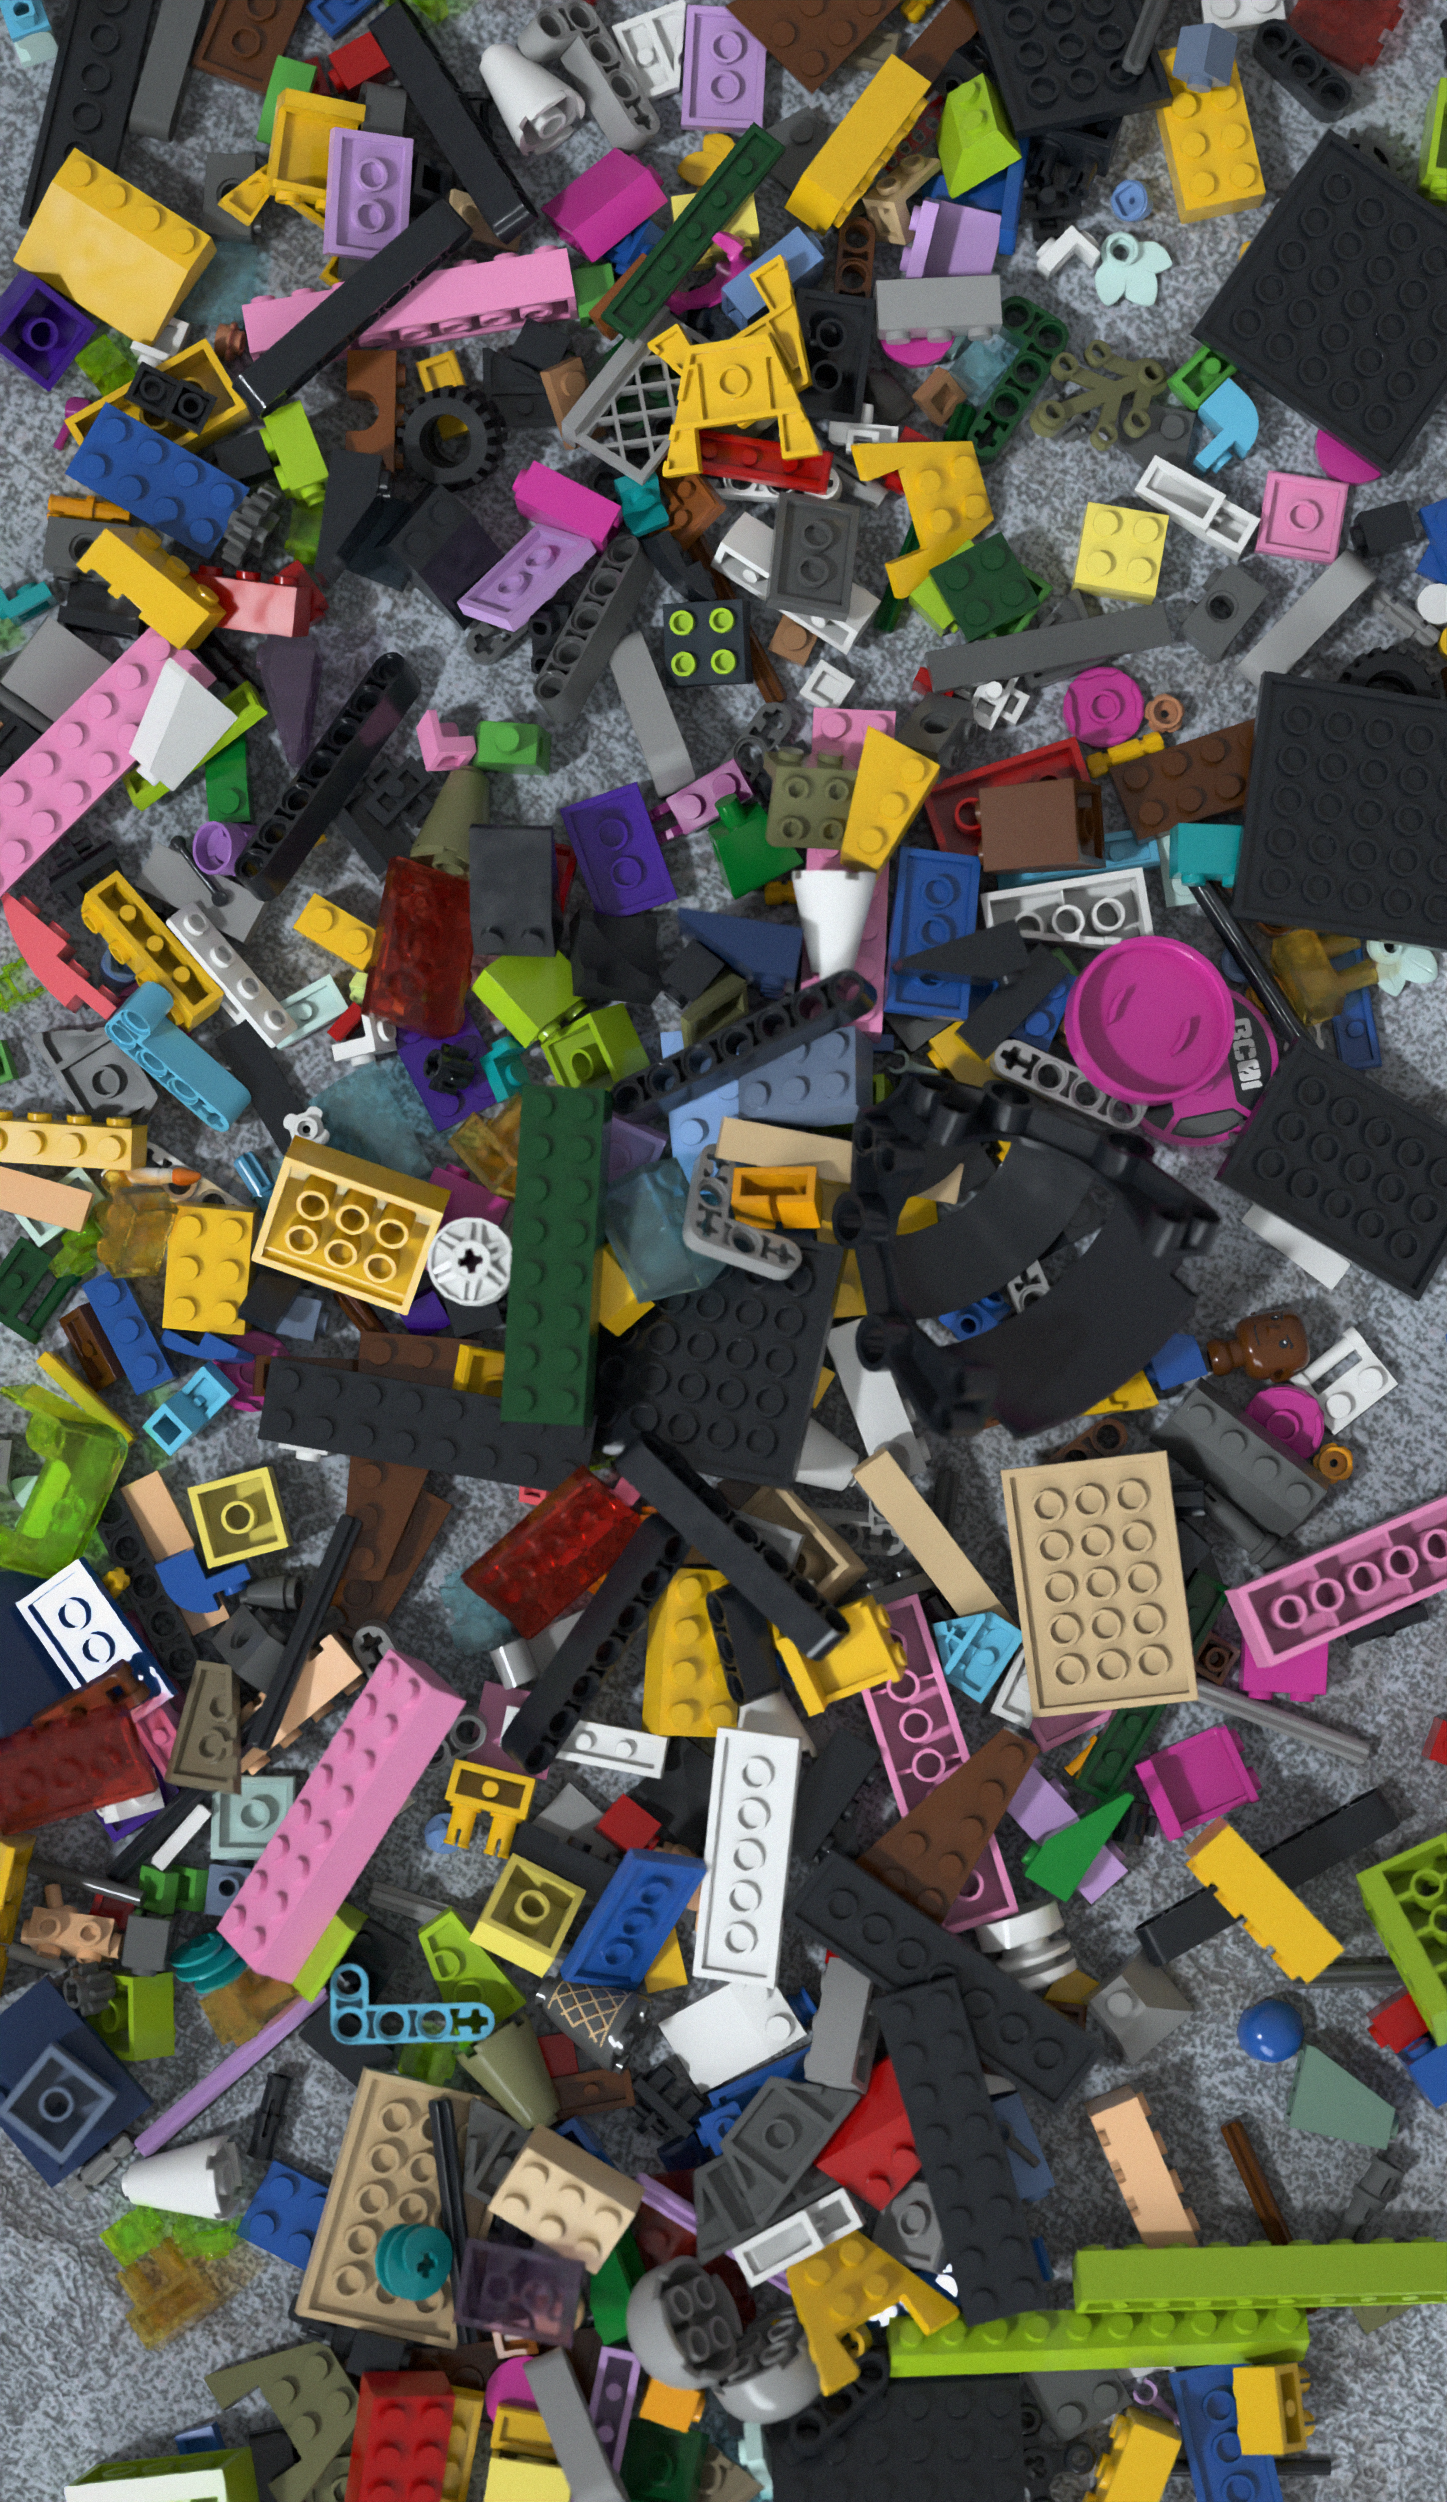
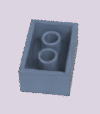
M856 1026L840 1027L740 1076L738 1119L790 1130L855 1122L859 1109L873 1106V1042ZM748 1040L742 1041L739 1044V1055L746 1051Z

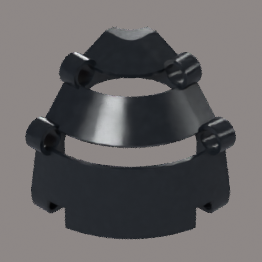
M905 1073L899 1086L888 1098L874 1106L859 1109L852 1134L850 1191L843 1192L833 1206L832 1229L836 1240L841 1246H845L846 1249L855 1250L867 1315L861 1319L856 1331L855 1349L857 1357L867 1371L892 1372L925 1425L941 1438L977 1436L984 1429L987 1419L995 1417L1017 1441L1049 1431L1088 1411L1120 1389L1141 1371L1175 1334L1199 1298L1176 1275V1272L1185 1257H1203L1209 1254L1222 1219L1208 1202L1152 1162L1155 1155L1154 1147L1147 1140L1132 1132L1113 1128L1099 1132L1037 1106L1038 1100L1035 1095L1027 1089L1008 1081L988 1080L982 1087L925 1073ZM987 1141L1012 1142L995 1174L967 1204L934 1225L915 1232L896 1235L899 1216L907 1199L925 1192L946 1178L966 1157L974 1143ZM1093 1178L1104 1185L1117 1198L1113 1210L1101 1231L1073 1268L1041 1298L1016 1316L977 1336L943 1346L937 1345L919 1326L917 1320L937 1317L965 1308L989 1296L1020 1275L1043 1254L1063 1231L1082 1202Z

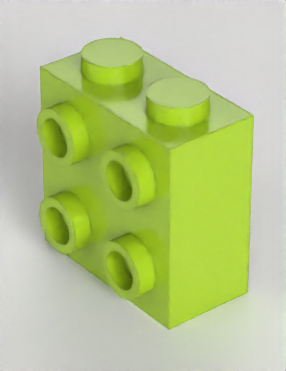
M298 400L278 408L264 418L266 427L259 429V432L272 462L280 461L281 465L274 467V471L286 499L295 498L299 509L307 506L308 510H314L324 506L329 471L303 405Z
M557 950L556 957L502 955L484 968L471 987V990L525 1049L538 1039L542 1043L547 1042L560 1030L561 1026L559 1024L567 1019L569 1023H572L588 1008L585 1004L587 997L573 996L571 963L559 950Z

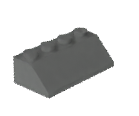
M1202 1377L1198 1379L1149 1438L1158 1448L1167 1450L1168 1456L1197 1479H1204V1484L1208 1482L1212 1484L1214 1489L1265 1533L1274 1534L1278 1538L1277 1542L1301 1524L1328 1492L1330 1479Z

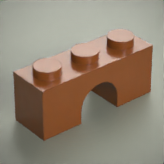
M347 350V393L350 400H364L373 403L378 407L379 414L376 422L370 428L362 431H346L345 450L382 455L387 469H391V478L397 481V469L405 468L402 464L405 461V453H398L397 429L403 426L405 422L401 417L406 410V405L399 404V388H406L407 366L400 363L396 350Z

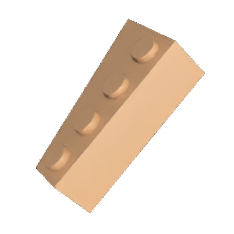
M338 1630L327 1636L320 1642L321 1645L311 1651L271 1749L278 1744L283 1749L287 1748L303 1734L298 1728L310 1717L317 1723L335 1708L330 1700L341 1691L349 1696L367 1681L362 1675L365 1671L353 1647ZM261 1692L256 1699L250 1701L240 1710L241 1726L262 1706L266 1696L264 1693ZM253 1747L241 1759V1774L248 1770L253 1776L271 1761L267 1755L269 1751Z
M1127 2084L1085 2102L1084 2105L1143 2244L1147 2245L1148 2249H1164L1166 2245L1171 2243H1187L1189 2248L1198 2246L1199 2244L1194 2233L1201 2230L1192 2208L1184 2209L1178 2194L1185 2192L1175 2168L1168 2171L1162 2156L1167 2154L1168 2151L1159 2130L1151 2132L1145 2118L1152 2115L1143 2092L1135 2094L1130 2084Z

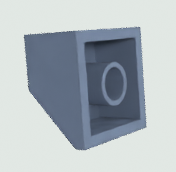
M54 2040L0 2106V2116L63 2165L120 2092Z

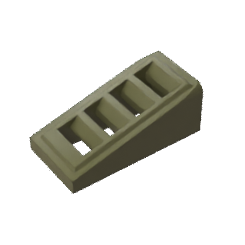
M725 970L680 1016L684 1048L734 1024L749 1014L746 980L729 970Z

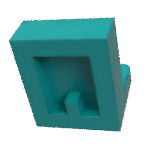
M655 471L643 486L628 476L614 480L617 504L622 507L623 520L631 535L638 538L670 524L669 516L661 502L659 480Z
M45 581L39 584L31 582L22 586L16 591V597L11 600L0 585V618L2 621L9 618L17 628L59 604Z
M510 1035L492 1043L493 1050L479 1058L497 1103L520 1100L522 1098V1085H532L520 1054L533 1047L534 1044L525 1049L518 1040H515L513 1035Z

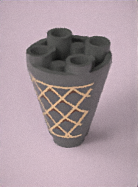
M549 1975L542 1983L535 1999V2006L541 2008L542 2014L603 2069L620 2076L626 2071L631 2061L632 2053H630V2050L636 2041L642 2043L652 2025V2021L647 2019L651 2012L654 2002L649 1997L637 1992L567 1982L563 1980L562 1976L556 1979Z

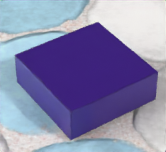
M432 1286L415 1294L407 1316L400 1314L411 1335L430 1336L451 1324L449 1316Z

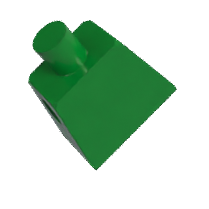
M735 793L725 795L716 801L714 806L722 820L710 826L707 832L722 881L735 900L803 863L800 855L793 847H774L766 841L768 814L758 802L751 803L743 808Z

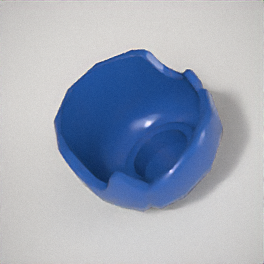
M1276 1999L1263 2000L1253 2007L1244 2010L1240 2016L1236 2031L1240 2047L1249 2057L1267 2063L1283 2062L1291 2058L1299 2051L1305 2035L1302 2017L1291 2004Z

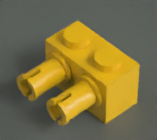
M455 1758L445 1795V1800L450 1802L449 1806H452L453 1810L443 1843L455 1846L458 1831L461 1829L457 1846L469 1849L477 1813L481 1814L482 1810L490 1812L489 1816L493 1817L483 1853L495 1856L498 1841L501 1840L497 1857L509 1860L517 1823L522 1824V1821L528 1822L538 1781L534 1778Z
M1263 2363L1233 2368V2392L1236 2397L1238 2414L1237 2433L1241 2442L1242 2455L1287 2454L1306 2450V2437L1310 2436L1315 2430V2425L1305 2426V2422L1315 2421V2419L1308 2410L1303 2409L1301 2394L1306 2393L1311 2382L1300 2383V2379L1310 2378L1307 2370L1299 2367L1298 2363Z

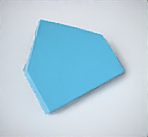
M993 1611L933 1623L946 1681L979 1703H982L1022 1643L1021 1629Z

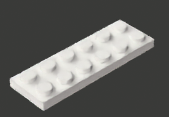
M723 1725L717 1729L704 1857L707 1872L702 1878L693 1976L775 1988L778 1985L784 1917L782 1915L786 1907L803 1741L801 1736Z

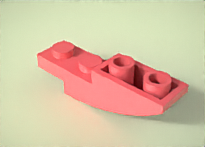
M6 892L1 898L6 920L22 956L36 977L57 1000L73 1013H76L86 1002L105 1020L109 1021L119 1009L117 1005L121 999L103 984L97 990L86 981L91 973L73 958L69 961L77 951L67 943L71 935L53 920L48 926L41 921L37 915L42 910L23 894L17 900Z

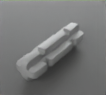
M1383 586L1377 588L1369 598L1368 605L1377 613L1382 611L1386 614L1384 618L1408 638L1411 636L1416 638L1414 642L1423 650H1430L1441 636L1440 631L1430 623L1425 625L1423 623L1425 619L1400 599L1398 601L1394 600V594Z
M121 2131L108 2142L109 2146H104L80 2170L81 2174L77 2173L65 2185L66 2191L73 2199L81 2201L92 2190V2185L96 2186L119 2164V2158L124 2159L135 2148L133 2139L127 2133Z

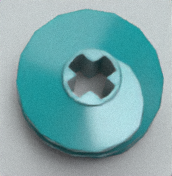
M219 1931L204 1933L188 1940L175 1949L170 1956L171 1964L174 1967H178L176 1970L177 1978L182 1982L196 1981L195 1990L200 1994L209 1993L226 1986L243 1973L248 1965Z
M403 2223L392 2226L383 2234L375 2255L376 2276L381 2286L391 2295L410 2301L425 2300L434 2295L446 2282L452 2267L453 2252L450 2240L442 2230L422 2223L410 2225Z

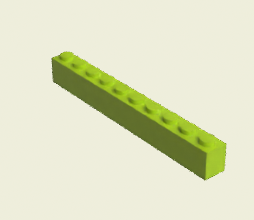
M1418 2237L1412 2239L1411 2243H1395L1393 2238H1377L1371 2240L1370 2244H1354L1352 2239H1336L1330 2241L1329 2245H1313V2242L1310 2240H1295L1289 2242L1288 2246H1272V2243L1269 2241H1254L1248 2243L1247 2247H1231L1228 2242H1213L1207 2244L1206 2248H1189L1187 2243H1171L1166 2245L1164 2249H1148V2246L1145 2244H1130L1124 2246L1123 2250H1107V2247L1104 2245H1089L1083 2247L1082 2251H1077L1071 2263L1075 2313L1447 2304V2242H1436L1434 2237Z
M1305 2307L1075 2313V2310L1029 2311L972 2327L967 2326L964 2314H959L956 2320L927 2337L912 2316H890L886 2333L889 2377L1304 2361L1310 2342Z

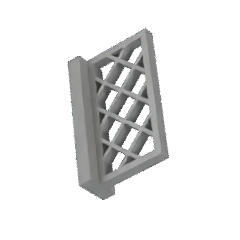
M667 305L662 307L634 344L625 339L562 420V440L575 449L578 445L582 446L642 486L668 454L671 442L668 440L669 434L651 437L648 420L671 416L674 424L678 405L675 406L672 389L679 388L681 378L670 380L667 363L658 355H653L654 352L649 349L646 343L676 323L683 327L693 345L712 342L671 316L670 307ZM662 365L664 381L641 384L639 373L644 366ZM635 379L636 385L629 386ZM667 391L670 407L646 410L643 393ZM638 394L641 411L618 415L616 402L619 398ZM611 410L612 416H606ZM643 421L646 438L622 440L620 424ZM610 425L615 427L617 442L600 444L590 438L597 427ZM660 445L658 449L654 452L653 446ZM648 447L650 459L640 470L626 461L624 450ZM619 451L620 456H618L617 454H615V453H613V452Z

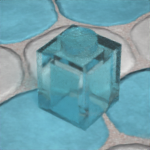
M974 341L951 366L949 373L967 395L966 399L978 408L998 385L1006 372L1007 365L980 341Z

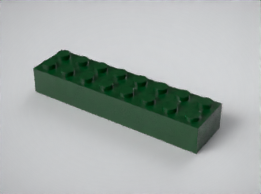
M522 1085L500 1421L592 1427L614 1094L606 1089Z

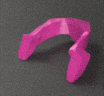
M717 232L711 240L727 253V258L730 261L720 260L715 266L716 275L709 282L698 289L688 292L676 290L665 305L670 307L672 312L680 315L685 310L711 308L721 303V288L753 263L741 253L745 245L743 239L729 232Z

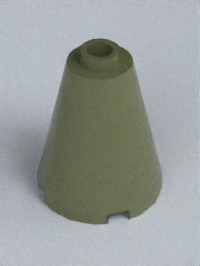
M461 766L459 770L450 772L410 849L409 863L419 872L438 880L441 879L442 873L455 876L453 883L470 885L469 827L471 823L490 824V781L483 776L482 770L472 766Z
M523 2011L516 2014L521 2022L517 2024L514 2021L509 2023L508 2020L494 2027L486 2038L474 2041L468 2045L472 2051L468 2056L464 2052L459 2051L455 2057L471 2076L525 2130H529L533 2127L535 2129L538 2123L545 2127L555 2123L558 2120L555 2113L561 2107L531 2019L527 2012Z

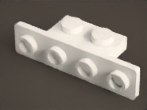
M194 902L188 903L166 921V925L192 954L193 958L225 993L221 1006L238 1025L246 1019L270 1048L277 1046L298 1028L296 1022Z

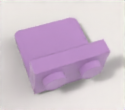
M926 196L922 207L914 205L909 230L916 231L913 247H904L899 270L906 272L905 279L991 275L999 243L1001 215Z

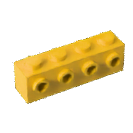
M118 870L85 893L81 912L86 926L93 933H100L109 943L108 948L111 954L120 964L124 965L126 963L136 974L135 979L139 987L144 982L150 981L161 985L169 992L173 998L174 1005L166 1017L176 1026L180 1025L186 1033H189L219 1010L225 993Z
M0 1109V1162L131 1171L146 1166L148 1125L131 1124V1118L107 1117L106 1123L92 1122L91 1115L69 1114L67 1115V1120L52 1119V1113L27 1112V1117H13V1110Z

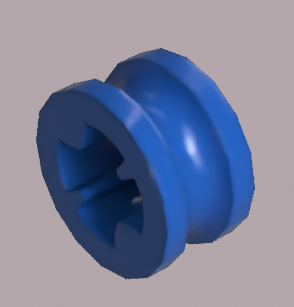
M802 1985L799 1987L797 1995L788 1994L786 1999L801 2024L806 2028L809 2026V2020L813 2018L819 2008L805 1986Z

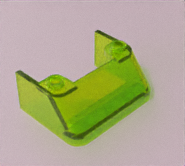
M36 1383L2 1386L0 1395L32 1413L26 1426V1440L33 1451L46 1459L15 1530L0 1523V1567L50 1580L74 1561L83 1557L127 1458L128 1444L123 1434Z

